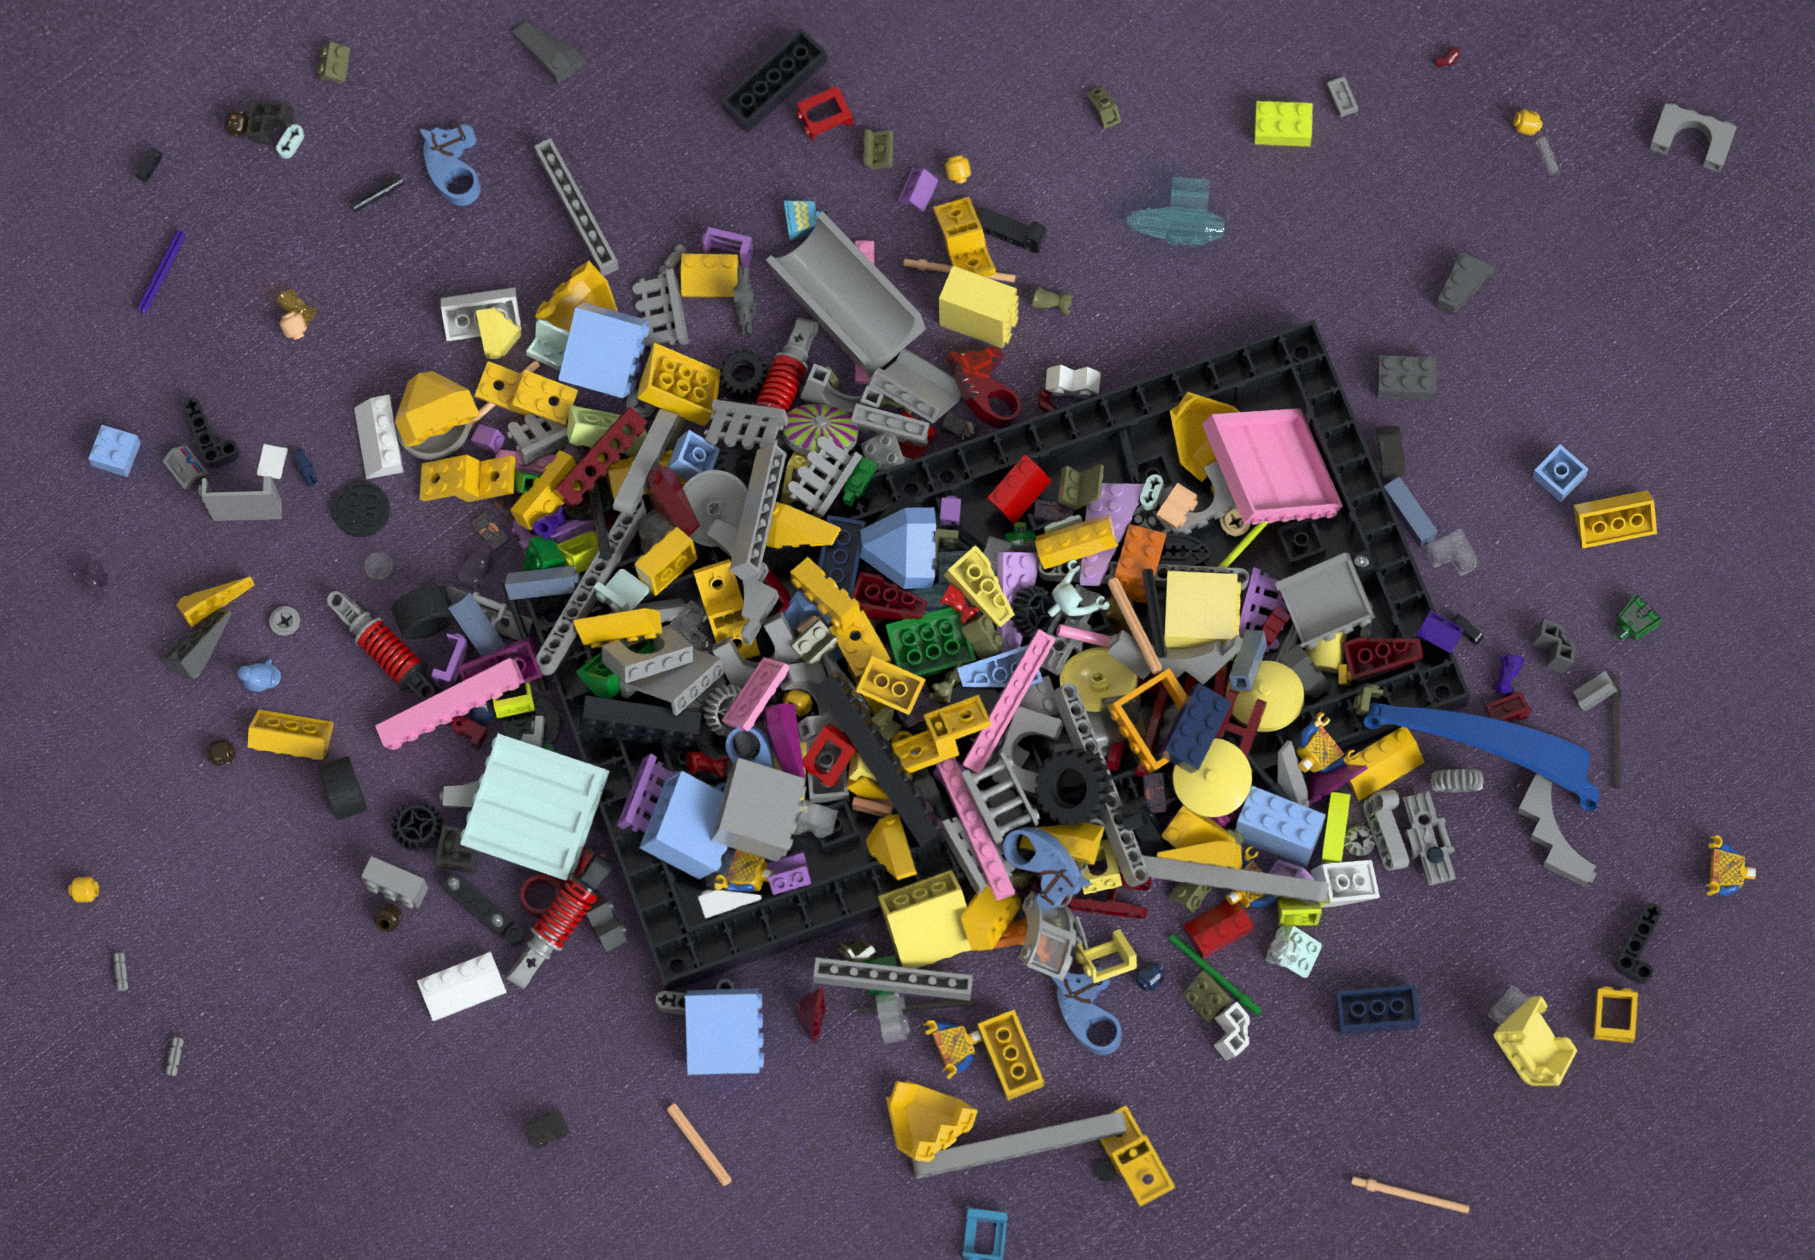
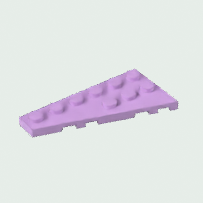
M1102 483L1100 499L1087 505L1085 521L1110 514L1117 544H1119L1132 520L1135 509L1140 503V496L1145 484ZM1117 547L1082 558L1080 585L1100 586Z
M998 552L997 579L1010 606L1014 604L1013 597H1016V592L1026 586L1035 585L1040 563L1038 553ZM1012 617L1000 628L997 626V632L1002 636L1005 646L996 655L1019 648L1021 645L1022 636L1020 633H1017V628L1013 627L1014 621H1011Z

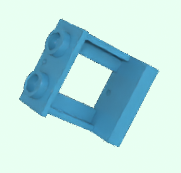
M968 1208L963 1259L1003 1260L1008 1213ZM977 1221L997 1223L994 1250L991 1255L976 1254L974 1251Z

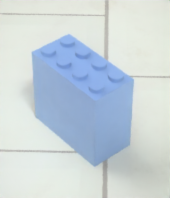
M585 302L575 308L558 380L620 398L626 397L636 388L637 381L634 379L636 373H639L641 368L639 359L640 355H643L646 345L643 342L644 338L649 334V320Z
M683 771L668 778L664 782L640 848L697 879L717 871L722 863L720 860L721 856L728 847L711 841L723 793Z
M1252 786L1238 818L1236 830L1242 834L1244 843L1307 868L1321 834L1325 814Z
M758 989L687 990L685 1000L688 1074L759 1073L760 1067H763L764 1052H760V1048H763L764 1039L763 1033L759 1031V1028H762L763 1013H759V1008H762V994H758Z

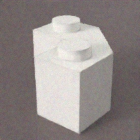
M1063 365L1047 368L1045 390L1052 392L1055 396L1090 398L1092 395L1099 394L1101 372L1089 367L1072 370Z
M1238 1002L1227 1006L1214 1018L1227 1033L1214 1045L1226 1061L1236 1057L1249 1045V1037L1247 1036L1249 1016Z

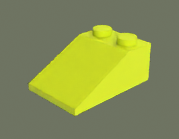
M1282 897L1277 903L1279 927L1318 925L1322 913L1319 902Z

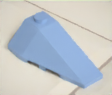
M1029 645L957 668L962 686L1006 687ZM1040 670L1036 673L1030 686L1043 682Z

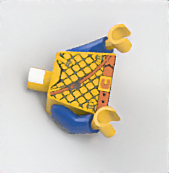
M1322 712L1316 715V721H1312L1300 735V747L1297 750V754L1302 761L1298 764V767L1303 772H1307L1309 769L1312 772H1332L1347 765L1346 762H1355L1359 758L1357 756L1354 759H1350V753L1355 750H1349L1346 756L1343 757L1345 753L1322 726L1327 725L1330 721L1328 717L1324 721H1320V718L1324 715Z
M1711 836L1710 838L1714 840V843H1709L1708 847L1716 849L1711 854L1710 883L1706 884L1711 891L1707 892V895L1715 894L1727 897L1742 887L1744 879H1755L1756 868L1745 867V857L1723 842L1720 836Z
M1248 847L1246 856L1242 857V870L1263 873L1254 860L1250 861L1251 858H1256L1259 852L1257 851L1254 856H1251L1249 851L1253 847ZM1230 889L1232 892L1226 895V899L1231 905L1240 901L1245 908L1249 906L1253 908L1267 907L1278 899V896Z
M737 849L726 878L722 875L716 876L715 880L722 884L715 883L714 888L716 890L725 888V891L748 894L752 891L761 890L763 882H769L768 876L775 873L768 870L765 858Z
M933 1020L924 1023V1026L927 1025L930 1028L925 1032L927 1035L936 1032L933 1033V1039L945 1064L942 1071L947 1070L950 1072L947 1078L950 1079L954 1074L965 1071L975 1054L972 1045L982 1041L979 1031L967 1034L964 1026H959L958 1024L935 1023Z

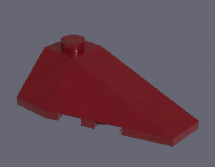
M658 465L647 476L648 497L653 508L674 528L678 527L689 537L700 527L699 522L675 470Z
M860 572L850 598L851 600L856 599L859 602L860 612L864 611L868 619H922L927 606V601L921 597L902 590L898 585L887 582L879 575Z
M1359 637L1343 642L1351 678L1359 682L1377 677L1424 658L1419 639Z
M822 988L804 996L802 1002H798L796 1008L799 1021L814 1044L818 1043L826 1010L825 994Z

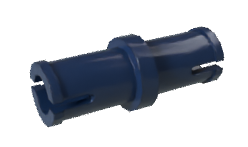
M299 449L300 453L295 450L292 455L298 465L299 473H302L306 485L310 487L311 482L313 485L317 484L318 480L312 470L313 466L311 462H308L304 450Z

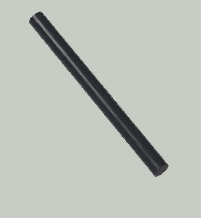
M589 467L585 468L586 475L591 477L593 474L592 469ZM596 479L594 481L596 485L588 494L600 557L602 560H609L612 557L598 480Z

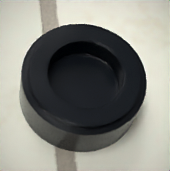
M513 924L506 929L505 937L510 944L518 945L524 941L525 932L520 925Z
M1108 1161L1100 1162L1096 1167L1097 1178L1102 1182L1111 1181L1115 1176L1114 1165Z

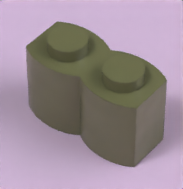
M985 614L967 621L962 627L964 636L972 643L974 651L981 659L999 653L1005 646L1002 636L994 629L992 621Z

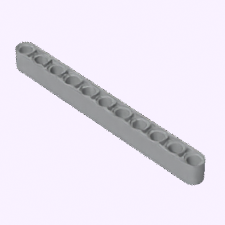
M642 498L637 506L639 509H636L633 515L624 512L620 513L608 534L611 553H613L612 557L609 560H602L600 552H597L537 654L536 662L542 674L551 675L556 671L578 633L574 620L587 618L597 601L594 586L598 581L604 586L606 585L646 517L647 511Z
M1076 560L1077 563L1074 565L1073 569L1077 566H1081L1082 560ZM1040 562L1038 571L1040 578L1046 581H1062L1067 574L1061 570L1066 567L1068 568L1069 562L1051 567L1052 571L1048 573L1042 570L1044 567ZM1118 562L1109 563L1107 570L1110 574L1104 576L1101 584H1108V581L1115 577ZM1158 564L1154 578L1156 586L1167 587V577L1162 579L1158 576L1159 573L1167 574L1168 571L1238 574L1237 577L1240 576L1245 579L1244 582H1241V590H1244L1248 586L1249 574L1242 568ZM1080 572L1075 573L1071 582H1080Z
M1072 683L1062 685L1054 691L1053 696L1073 748H1081L1086 751V745L1089 751L1094 752L1093 756H1100L1102 758L1101 763L1106 764L1076 686ZM1110 780V785H1113V792H1110L1109 795L1112 796L1110 806L1106 803L1107 809L1100 813V818L1104 823L1105 831L1125 882L1131 887H1136L1148 880L1149 872L1133 831H1127L1123 824V805L1113 780Z
M1143 856L1149 872V878L1322 903L1327 902L1329 883ZM1117 861L1119 873H1122Z
M1117 1112L945 1149L934 1154L935 1158L930 1162L912 1159L915 1178H923L1125 1134L1127 1130L1123 1112Z

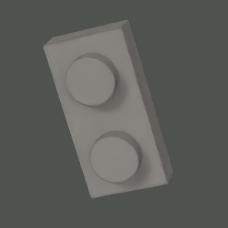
M1345 77L1327 82V87L1340 117L1358 112V106Z

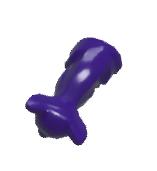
M561 505L550 515L540 517L534 522L533 530L543 536L544 539H550V533L555 535L557 532L556 528L566 524L562 513L564 506Z
M1501 655L1500 679L1493 683L1492 689L1497 690L1501 694L1508 693L1510 696L1514 694L1511 681L1520 672L1525 659L1518 655Z

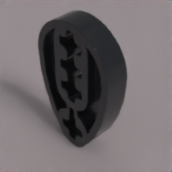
M1169 533L1166 534L1163 548H1166V551H1171V548H1175L1177 553H1175V556H1171L1170 552H1166L1164 556L1161 553L1159 564L1199 566L1209 560L1211 549L1207 544L1192 536ZM1181 548H1184L1185 552H1188L1185 553V556H1181V553H1179L1181 551ZM1200 549H1204L1206 553L1204 557H1200V554L1197 553L1200 552Z

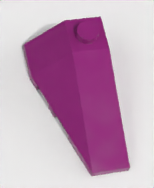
M532 636L511 643L457 667L462 680L465 681L511 658L518 664L525 681L523 683L543 676L536 662L538 651Z
M778 704L766 707L762 712L764 728L782 772L805 778L795 705Z
M1347 764L1332 772H1314L1315 774L1309 778L1308 807L1368 769L1367 766Z

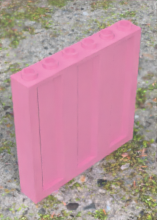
M1301 408L1212 414L1202 424L1244 524L1272 523L1281 520L1286 522L1293 519L1300 521L1305 518H1332L1343 507Z

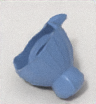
M268 659L265 664L254 663L238 669L237 676L245 689L262 692L268 688L275 687L279 683L281 673L271 664V659Z

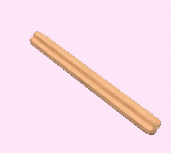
M1118 578L1110 579L1108 585L1153 674L1160 673L1162 666Z

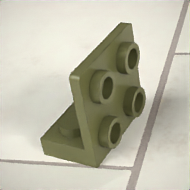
M1099 464L1082 473L1068 466L1063 467L1058 502L1077 510L1100 499L1104 466Z
M936 529L934 542L936 545L935 558L933 559L935 577L938 576L939 550L943 549L948 552H952L954 549L959 550L958 530Z

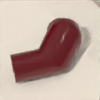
M1451 47L1445 57H1435L1436 67L1454 65L1460 56L1459 49Z
M1043 389L1037 397L1040 409L1047 413L1057 410V407L1050 404V392Z

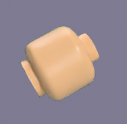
M291 311L281 316L282 320L279 322V325L285 337H293L296 340L304 336L303 332L306 331L307 325L302 314Z

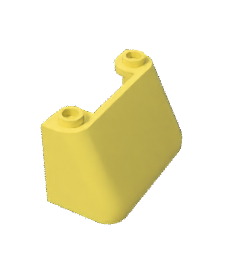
M1542 996L1530 997L1497 1028L1494 1037L1524 1082L1532 1086H1559L1577 1049L1570 1039L1555 1037L1540 1015L1547 1008V1004Z

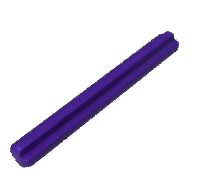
M179 230L175 232L137 306L139 312L147 313L186 237L185 233Z

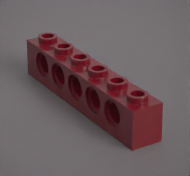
M632 407L627 408L552 492L568 507L573 504L577 506L584 498L582 494L586 490L589 492L596 485L594 481L598 477L602 478L608 472L607 467L609 464H615L621 457L619 453L623 449L626 451L633 444L631 440L635 436L639 437L646 428L644 426L647 421ZM623 426H627L629 428V435H625L623 433ZM611 439L617 442L616 449L610 446ZM599 453L604 455V463L599 462L597 458ZM586 467L592 469L593 474L591 477L586 475ZM573 481H577L580 484L579 491L573 488Z

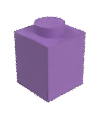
M479 424L471 441L479 449L497 454L503 445L505 437L498 429Z
M955 496L942 498L941 526L959 525L961 499Z

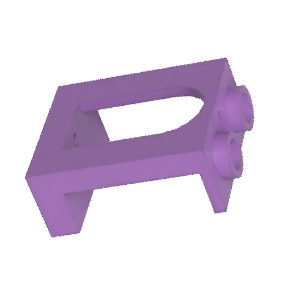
M708 227L707 233H703L701 244H703L702 250L705 254H710L711 248L740 254L741 267L749 268L754 252L752 237ZM713 236L742 242V245L722 241Z
M447 633L450 647L454 648V652L446 672L434 668L431 675L434 684L445 690L457 684L460 677L457 667L465 663L469 653L466 639L457 633H453V635Z
M803 850L787 854L785 857L782 856L778 862L773 860L766 861L768 870L775 873L768 876L773 895L811 884Z

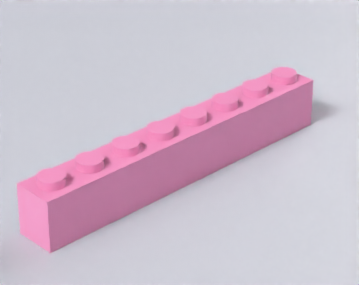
M508 658L389 718L375 727L383 746L395 750L400 748L402 743L416 740L419 737L418 735L424 732L429 733L435 730L436 726L447 724L452 721V718L463 716L470 709L481 707L486 704V701L501 697L505 691L519 688V684L525 681L517 662Z

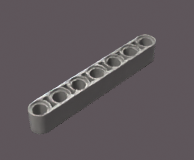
M664 409L659 410L615 498L614 510L633 515L647 488V476L657 467L678 425L679 414Z

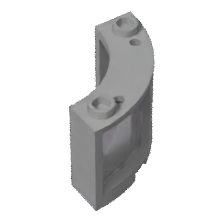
M1031 891L1022 906L1027 917V935L1018 958L1026 966L1063 981L1073 957L1070 956L1072 946L1076 945V930L1073 929L1074 916L1068 906L1063 908L1055 907L1050 910L1041 909L1037 905L1038 893Z

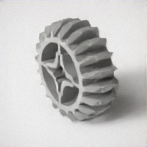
M730 684L727 687L726 685H721V689L715 688V694L709 693L710 700H705L708 704L707 707H703L707 711L703 715L707 719L705 723L717 735L728 737L735 729L723 722L720 723L718 713L720 714V720H722L727 713L724 711L730 709L735 698L742 691L739 686Z
M1441 770L1431 774L1432 790L1436 792H1472L1483 788L1484 780L1482 772L1479 770Z

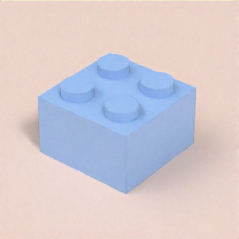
M101 425L88 459L93 467L128 477L141 442L137 435Z
M688 430L678 438L667 468L675 470L677 475L689 481L701 472L713 470L720 448L710 445L707 440Z
M1560 444L1534 470L1532 478L1561 503L1586 477L1588 468Z

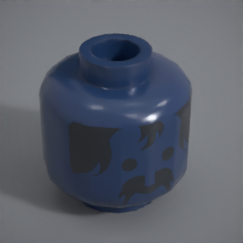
M493 699L486 701V704L481 707L470 709L472 718L479 723L492 720L496 713Z
M1147 962L1136 972L1137 979L1135 981L1142 990L1153 991L1164 981V969L1157 962L1155 964Z

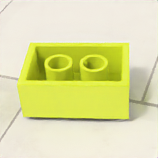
M1257 101L1254 144L1310 147L1313 103Z

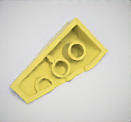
M496 308L476 310L486 358L499 359L501 356H505L521 337L519 325L512 324L510 318L505 319L504 314Z
M976 545L943 575L962 592L967 600L988 616L999 628L1014 616L1011 606L1000 588L997 576L993 573L989 559Z

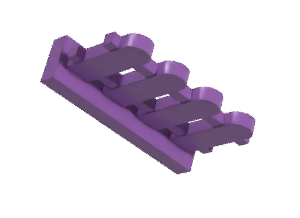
M565 518L566 524L558 526L556 534L550 533L557 545L588 531H595L594 520L579 521L570 519L567 521ZM515 520L513 522L514 528L511 531L513 535L517 534L521 541H518V543L522 547L524 557L526 558V547L529 544V539L543 536L539 534L532 535L529 529L518 525Z
M1255 567L1249 571L1248 586L1244 590L1239 610V637L1243 638L1245 630H1247L1245 629L1247 623L1250 624L1248 630H1254L1255 626L1262 627L1268 616L1259 614L1260 608L1272 611L1277 606L1284 612L1288 611L1286 603L1282 601V593L1277 590L1275 585L1279 580L1269 578V574L1265 572L1263 575H1260L1261 569ZM1256 587H1259L1258 593H1255ZM1269 590L1278 593L1277 599L1264 596V591ZM1251 605L1255 606L1253 611H1250ZM1275 638L1270 646L1267 645L1265 652H1269V649H1277L1279 647L1278 639Z
M652 754L644 757L617 826L625 829L630 825L632 826L631 830L635 832L640 830L645 833L650 821L645 819L643 815L646 813L652 816L656 806L655 803L649 800L650 796L658 799L662 787L656 784L657 779L665 782V780L679 772L674 771L673 773L663 768V763L661 762L656 764L657 757Z

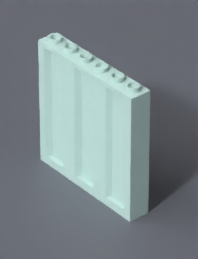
M498 734L493 739L491 755L486 759V770L480 777V787L473 797L474 805L472 811H469L467 815V825L460 835V844L570 881V874H575L609 771Z

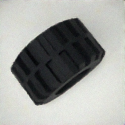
M742 349L741 353L736 350L734 355L728 354V359L724 358L722 361L723 365H720L721 386L724 388V392L726 394L729 393V397L732 399L736 397L737 401H741V399L749 401V398L752 397L754 400L756 399V394L759 395L767 377L765 362L761 360V356L758 354L755 356L751 350L749 353L745 349ZM740 369H749L755 374L748 382H738L733 378L734 373Z

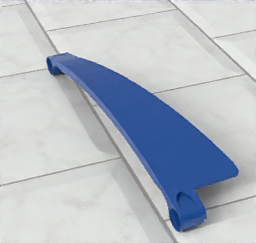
M1371 703L1369 704L1368 712L1365 713L1364 724L1370 729H1377L1383 724L1392 723L1477 747L1528 768L1563 788L1575 792L1580 797L1581 808L1586 811H1593L1598 806L1600 791L1586 780L1590 752L1564 739L1525 726L1452 711L1396 707Z

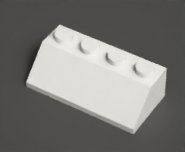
M508 288L441 298V311L447 341L480 337L481 333L476 310L490 308L499 310L504 314L505 319L510 318L512 324H518L521 331L516 289Z
M389 395L370 398L354 408L366 479L402 473L404 470L399 441L396 435L391 398Z
M491 952L417 980L433 1021L507 993Z

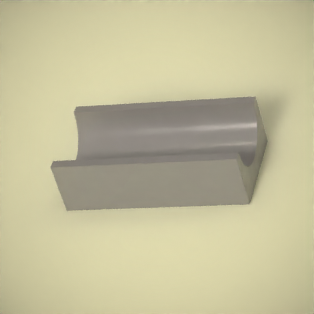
M823 211L817 215V223L810 236L797 249L780 258H774L771 255L766 259L773 277L818 322L823 330L869 378L874 375L877 368H882L926 330L920 312Z

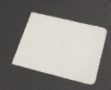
M264 444L257 475L280 479L288 448Z

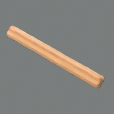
M676 1104L667 1108L668 1113L723 1186L728 1185L731 1182L730 1176Z

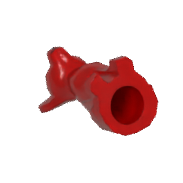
M952 583L949 584L940 604L947 603L954 611L960 612L961 622L966 624L968 620H972L977 615L979 609L967 605L962 592Z
M690 751L687 754V766L690 775H694L695 772H714L719 778H724L728 768L727 761L730 757L724 756L715 761L704 753Z

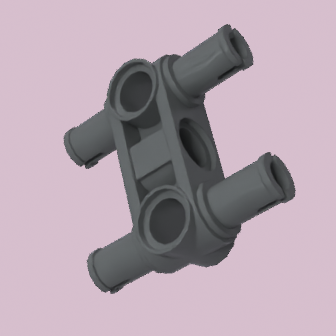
M742 267L737 268L738 284L734 288V303L736 305V315L739 318L738 323L741 325L740 334L746 335L747 328L748 335L753 334L752 318L755 315V298L751 279L749 278V268L744 267V275H742Z

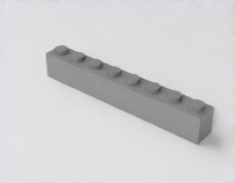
M550 138L535 145L536 156L599 272L604 277L618 270L616 257L552 139Z
M775 443L758 449L753 465L729 569L741 580L760 573L786 453Z
M816 958L813 976L814 983L968 1001L971 999L973 981L972 975Z

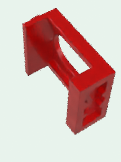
M838 86L797 103L798 110L796 115L799 121L803 120L805 124L803 127L807 137L811 136L813 142L816 141V135L843 123L847 127L854 124L853 115ZM832 98L840 112L817 123L811 122L807 118V112L810 108Z
M830 723L823 727L802 760L803 767H805V771L820 778L821 783L832 787L838 784L839 780L837 779L853 754L858 751L848 736ZM829 739L843 751L831 770L826 772L814 761Z

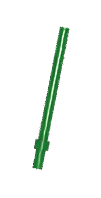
M1175 934L1169 938L1176 947L1239 1000L1238 1003L1243 1007H1247L1257 1016L1262 1012V1009L1251 1001L1252 998L1238 990Z

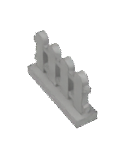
M673 269L666 270L665 277L663 274H659L657 279L645 281L644 278L639 279L640 283L634 284L633 292L636 295H642L643 300L638 301L635 307L638 312H645L646 317L642 319L649 320V334L644 338L643 342L646 345L645 347H651L652 349L654 343L659 345L664 343L675 345L677 340L681 345L689 344L676 272ZM661 291V296L648 298V293ZM664 308V313L651 316L650 311ZM667 326V330L654 333L653 328Z
M713 400L712 408L715 414H711L710 419L712 423L710 429L705 430L704 435L710 445L718 443L720 438L724 439L727 447H733L737 441H742L743 448L746 450L752 449L755 443L760 444V448H763L772 443L777 445L778 442L775 439L778 430H782L783 426L787 427L789 420L785 409ZM725 423H730L727 433L722 432ZM743 425L748 426L745 435H740ZM766 428L763 437H758L760 429Z
M528 414L525 416L524 425L519 426L517 422H511L508 425L507 436L509 439L513 438L517 443L516 450L518 453L521 452V461L525 466L571 444L567 436L568 419L565 426L542 417L536 418L533 414ZM546 422L551 430L546 432L541 424ZM530 430L534 438L529 440L524 432Z
M856 403L851 423L856 424L858 430L862 432L874 431L877 435L886 432L896 435L899 442L907 440L918 447L927 446V433L930 423Z
M824 436L816 440V446L820 451L818 453L811 451L806 455L807 462L811 464L809 468L801 466L797 469L796 475L801 479L800 482L792 481L786 486L787 491L791 494L790 498L793 500L797 498L807 505L805 509L808 511L812 509L814 511L812 516L819 519L825 515L862 457L857 452L850 456L847 448L842 450L832 442L833 438L828 437L827 439ZM824 453L836 460L834 465L822 457ZM840 464L843 466L841 470L838 469ZM815 468L826 475L824 480L813 473ZM830 480H833L832 485L828 484ZM805 483L816 490L814 495L803 487ZM821 494L824 496L822 500L819 499Z
M957 817L953 818V823L947 819L943 821L944 829L947 832L943 836L975 892L979 895L985 891L988 882L960 819L958 820ZM994 844L1009 878L1012 876L1011 872L1014 871L1015 867L1002 858L1004 844Z

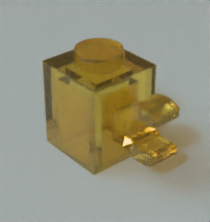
M1111 593L1110 599L1106 598L1105 602L1110 604L1109 608L1106 609V617L1126 622L1113 593ZM1128 598L1131 606L1133 607L1134 599Z

